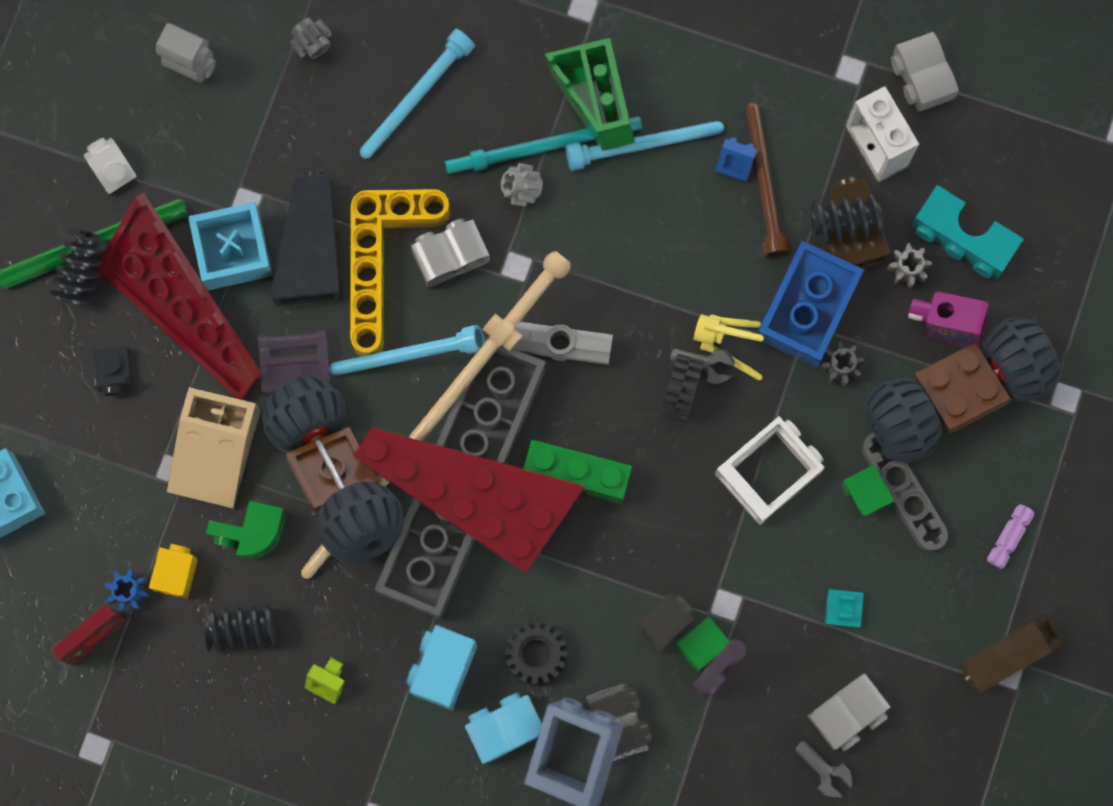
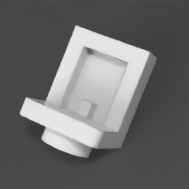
M104 138L98 139L87 147L89 152L84 154V157L108 194L137 177L112 138L107 141Z

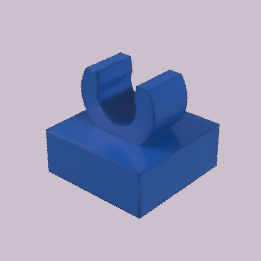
M734 137L730 140L725 139L715 171L747 182L757 149L754 148L752 143H749L748 146L737 143V138Z

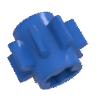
M132 569L127 571L126 576H121L116 571L113 572L115 577L113 583L104 585V587L111 590L112 594L106 600L107 603L114 604L119 601V611L123 613L126 611L127 605H132L135 609L139 610L140 605L138 602L142 597H149V594L144 592L141 587L147 580L141 577L135 581V571ZM124 584L132 587L129 598L120 595L124 592L122 587Z

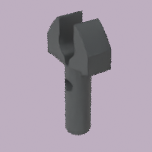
M676 348L670 354V359L673 362L676 361L678 353L703 360L702 369L707 374L706 382L719 384L733 376L727 373H720L715 366H712V364L719 361L729 365L735 364L733 357L727 350L715 348L713 354L708 357Z
M802 741L797 745L796 752L820 775L821 784L817 789L824 796L842 797L832 787L829 775L840 777L849 788H852L851 772L843 763L838 767L830 766L806 741Z

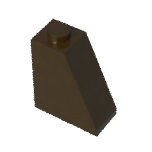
M849 177L838 181L836 187L832 189L829 200H832L837 208L840 198H845L849 206H851L853 197H860L864 205L867 195H871L866 178L855 180V177ZM875 228L871 229L869 239H865L862 231L858 230L855 241H852L848 232H844L842 242H838L835 234L831 233L829 243H824L823 251L860 268L886 262L891 254L884 232L883 237L879 238Z
M1044 613L962 662L965 668L963 675L972 688L976 687L979 693H982L1050 654L1062 645L1063 641Z

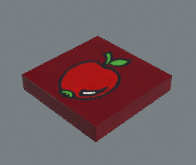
M104 605L56 644L51 652L59 661L73 666L123 625L126 619L119 611Z

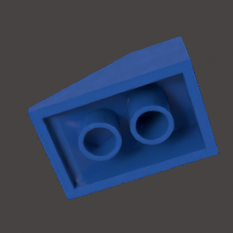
M801 241L758 331V334L764 337L761 342L817 368L864 269Z

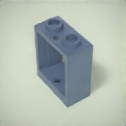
M563 698L560 701L549 704L524 784L576 806H596L600 804L624 725L613 721L614 716L603 711L590 712L582 708V703L573 699ZM561 719L601 735L586 783L546 767Z

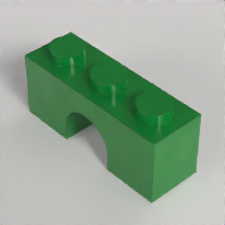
M531 440L524 466L525 470L585 486L583 491L588 493L590 497L621 505L632 466L535 440Z

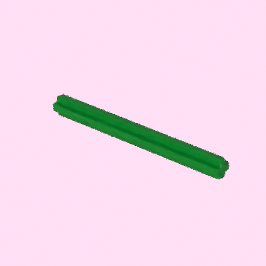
M176 199L154 208L164 225L185 218L188 215L187 208L182 199ZM121 222L96 231L94 234H97L109 244ZM61 245L0 270V286L3 289H7L55 270L57 265H67L68 262L60 258V253H71L72 250Z

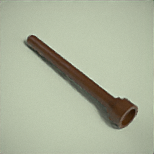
M749 103L746 106V114L751 142L754 148L757 149L754 159L768 233L765 235V241L762 243L764 255L766 258L784 257L791 253L790 241L780 229L759 106L756 103Z

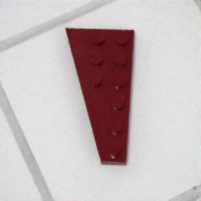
M142 193L135 196L110 240L107 251L103 253L104 262L98 266L100 273L234 397L239 400L246 399L261 378L262 373L146 195Z
M373 427L353 454V458L525 574L585 488L583 485Z

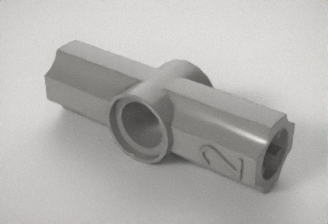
M519 322L514 328L522 336L512 348L520 352L547 356L556 361L568 359L609 365L613 335L570 329L565 325L547 326ZM557 336H563L569 340L570 344L566 349L557 350L552 347L551 341Z

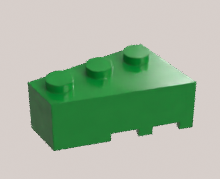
M610 38L546 53L545 57L551 75L601 150L604 151L635 143Z

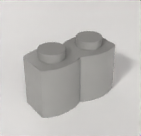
M171 23L166 24L156 43V53L161 56L162 65L199 83L204 78H209L215 68L216 61L213 60V52L208 49V41Z
M934 32L896 45L893 53L894 56L891 57V63L896 75H902L906 82L903 90L909 105L914 104L917 111L920 112L956 98L959 91Z
M463 218L449 223L446 226L447 230L434 235V232H427L415 239L416 243L411 246L412 253L428 288L448 281L459 274L471 271L490 261L489 253L473 220L465 222Z
M864 673L807 717L832 750L841 747L845 751L860 740L857 733L868 725L872 730L885 721L888 717L884 712L890 706Z

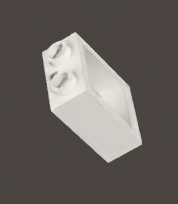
M884 86L855 102L846 127L877 181L880 182L907 168L919 143L886 87ZM867 145H874V150H868Z
M780 416L717 468L715 473L759 525L764 523L821 474L825 468L821 464L824 460L820 453L811 445L806 447L798 438L801 433L790 420L784 422ZM776 434L808 472L767 506L735 468Z

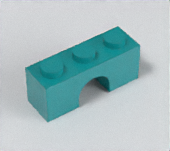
M937 185L916 216L911 227L916 229V234L925 241L933 242L934 240L945 247L944 251L956 260L964 259L972 264L974 271L985 278L993 277L997 280L1020 246L1023 238L996 221L981 236H970L964 233L959 226L958 216L965 202Z

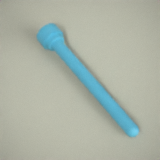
M455 29L447 38L448 43L445 45V52L362 146L360 155L363 158H370L456 58L467 57L475 48V44L467 35L458 29Z
M720 121L636 137L634 138L635 143L604 151L601 150L599 145L587 147L586 144L580 145L579 142L568 144L565 146L570 171L584 169V165L590 164V160L718 135L723 132L724 125Z
M478 325L464 327L455 337L334 362L330 365V372L337 376L455 350L466 352L470 355L477 353L485 343L484 336Z

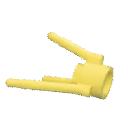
M713 314L710 316L700 315L694 334V340L702 342L700 349L713 353L715 348H718L714 346V343L721 344L724 334L760 342L764 339L759 334L726 327L728 325L760 328L762 324L759 321L724 318ZM733 357L735 361L733 366L757 380L763 378L760 373Z

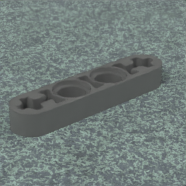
M871 433L862 444L864 458L869 466L875 465L894 499L892 503L919 548L926 552L939 550L948 539V532L944 523L907 462L892 461L886 464L883 469L879 468L878 464H881L884 460L878 452L873 454L870 452V448L873 446L872 440L875 439L878 443L874 433ZM883 450V454L888 460L890 457H888V455ZM898 468L903 471L905 481L902 485L893 486L887 481L886 473L889 469ZM910 497L918 498L923 505L921 514L916 516L908 514L904 508L905 500ZM927 514L931 517L930 520L925 522L929 530L934 531L937 529L940 534L936 538L938 543L936 545L932 541H924L923 536L926 535V530L922 524L918 528L913 524L922 520Z

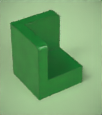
M875 465L845 479L840 485L846 497L851 495L862 516H867L882 507L886 508L894 502Z
M708 617L677 642L675 646L698 673L712 659L730 645V641L712 619Z

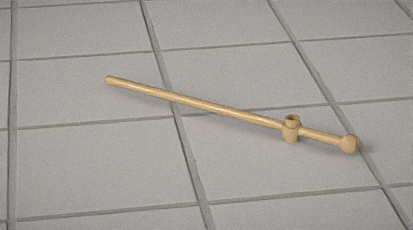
M557 251L549 253L544 259V271L503 320L496 313L482 329L490 335L488 340L414 429L409 438L423 441L501 345L508 351L512 349L522 336L514 328L553 280L565 277L570 271L571 263ZM380 475L376 476L378 484L384 487L388 485L389 481ZM322 544L302 568L301 575L303 578H311L331 555Z

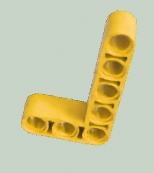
M366 190L357 193L352 199L350 338L355 352L360 357L380 353L384 345V228H436L446 224L450 218L449 202L446 195L439 190ZM370 203L376 206V210L371 215L365 216L359 213V209L364 204ZM399 203H405L410 206L409 211L404 215H396L392 210ZM431 203H440L444 207L436 215L426 212V208ZM365 236L376 238L374 246L367 249L360 247L359 241ZM370 268L375 270L376 276L371 281L366 282L358 278L360 272L364 269ZM372 301L376 304L374 312L365 315L358 311L359 306L363 302ZM365 334H372L376 337V342L369 348H363L358 345L359 339Z

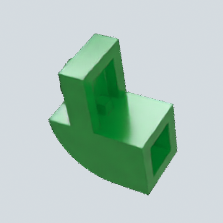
M249 501L243 527L209 520L206 534L214 539L213 544L234 549L235 543L239 544L236 555L241 559H256L268 554L279 542L287 512L281 507Z

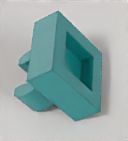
M829 589L827 593L825 625L860 628L864 593Z

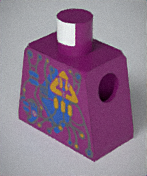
M935 292L932 303L913 299L908 318L925 322L926 333L930 337L963 347L976 343L980 349L989 318V302Z

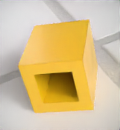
M170 544L169 550L159 548L149 588L154 592L188 599L198 562L194 555H190L191 549Z

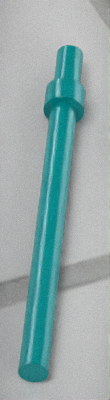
M639 116L629 119L632 132L642 129ZM586 128L484 152L483 149L472 151L469 156L445 161L448 174L473 168L474 171L487 169V165L563 148L568 144L594 141L595 139Z

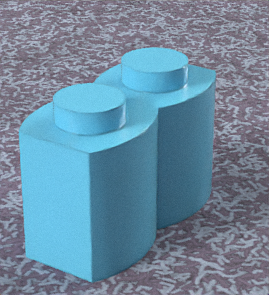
M517 692L499 701L502 706L501 708L489 713L487 708H484L468 717L471 723L465 725V729L483 765L539 737L542 723L528 695L520 697Z

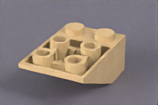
M189 387L179 421L167 492L234 509L260 415L258 406L252 402Z

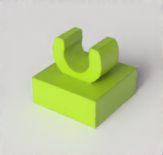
M330 658L324 669L314 664L307 674L305 689L336 704L342 694L344 680L339 678L343 664L333 658Z

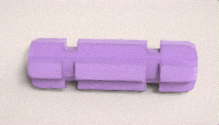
M1021 504L1015 508L1011 515L1013 519L1007 522L995 543L997 547L992 549L987 558L991 565L1000 569L1006 566L1010 558L1009 553L1015 550L1026 530L1024 526L1029 525L1034 516V512L1030 508Z

